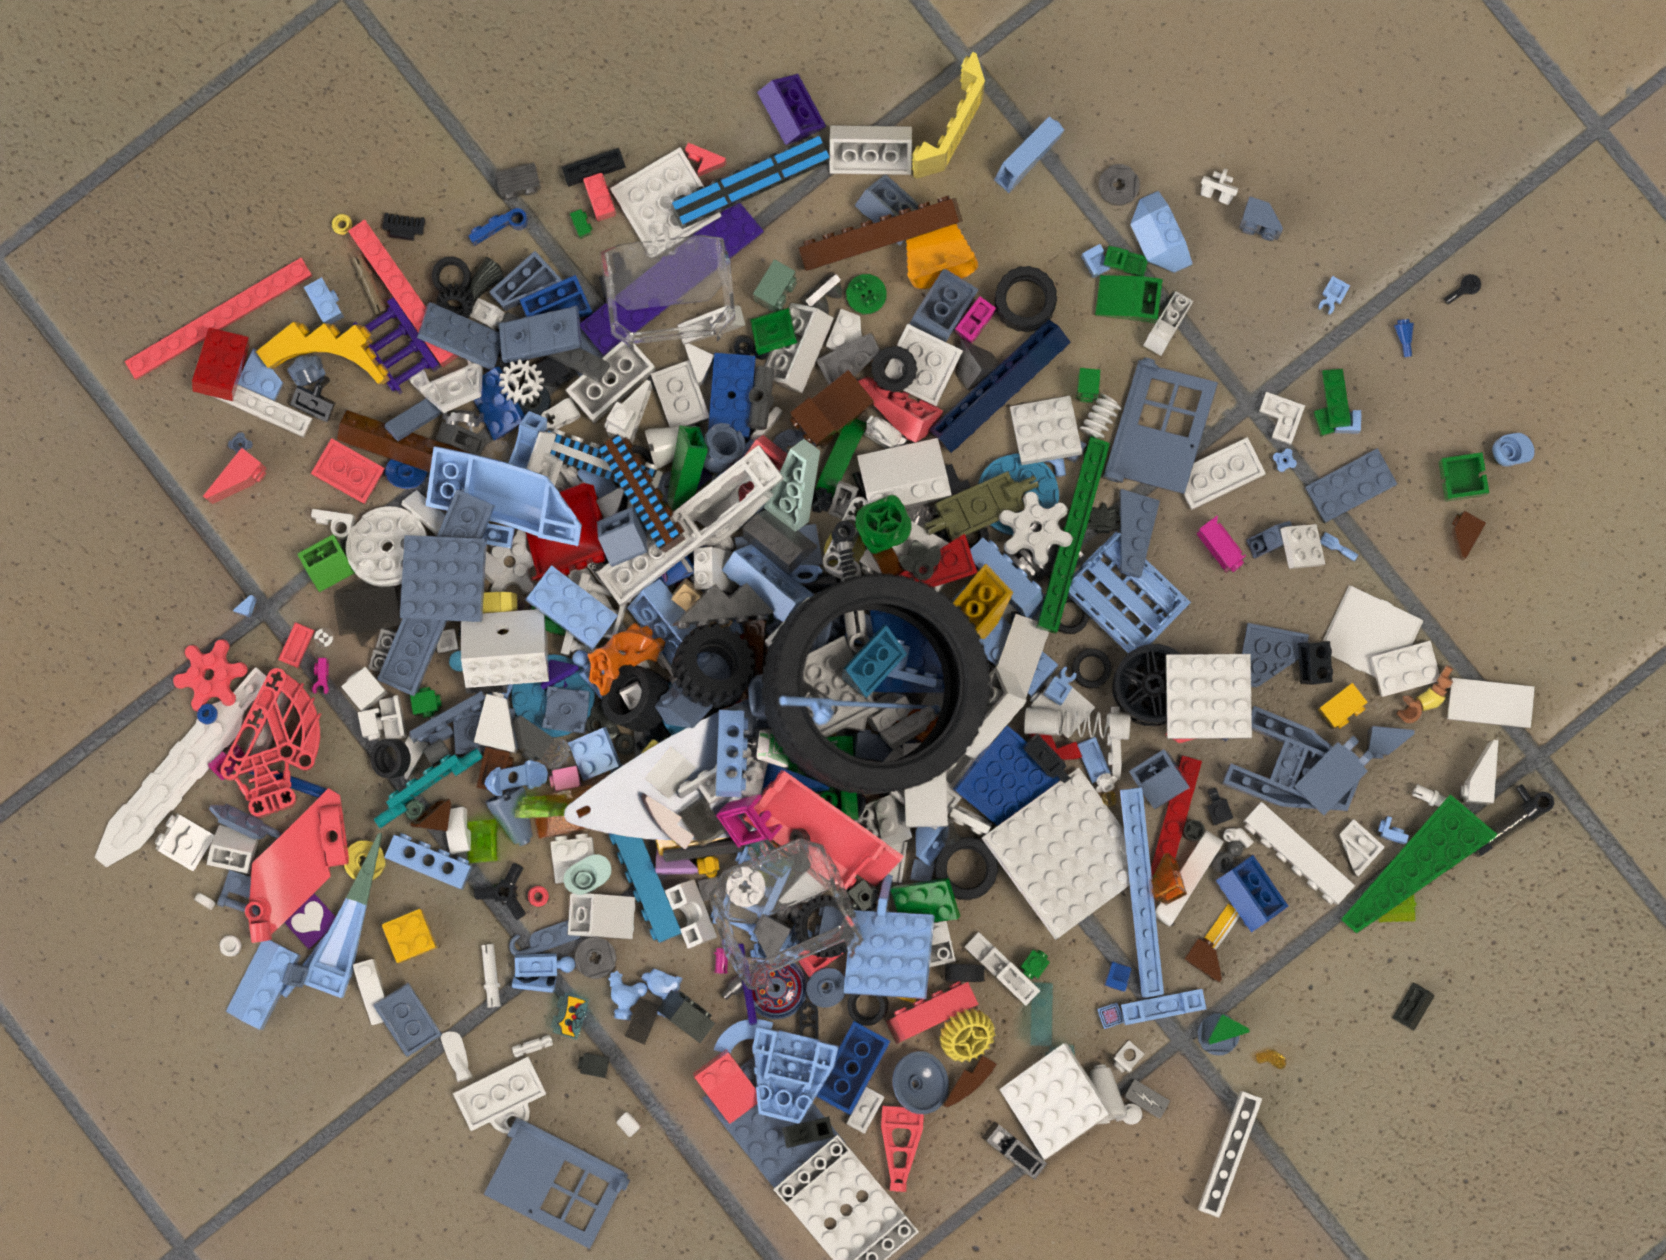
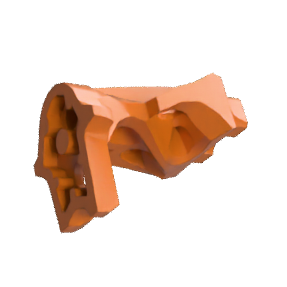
M634 623L626 631L613 635L603 647L588 653V659L591 663L589 681L598 686L602 696L610 691L612 681L619 677V668L622 665L631 664L635 667L645 660L657 661L659 653L664 650L665 641L661 637L657 639L652 638L653 632L648 626L641 628L638 624Z

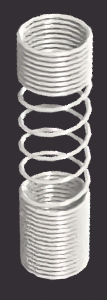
M1026 708L1024 731L1025 734L1038 733L1040 735L1061 736L1066 718L1067 732L1071 737L1077 718L1078 733L1082 737L1088 717V728L1091 738L1095 735L1099 718V730L1102 739L1106 735L1108 722L1110 721V739L1129 740L1131 716L1130 714L1109 712L1104 735L1102 736L1100 712H1098L1092 735L1090 715L1087 711L1081 735L1078 711L1075 713L1073 728L1070 734L1068 711L1065 710L1059 734V709Z

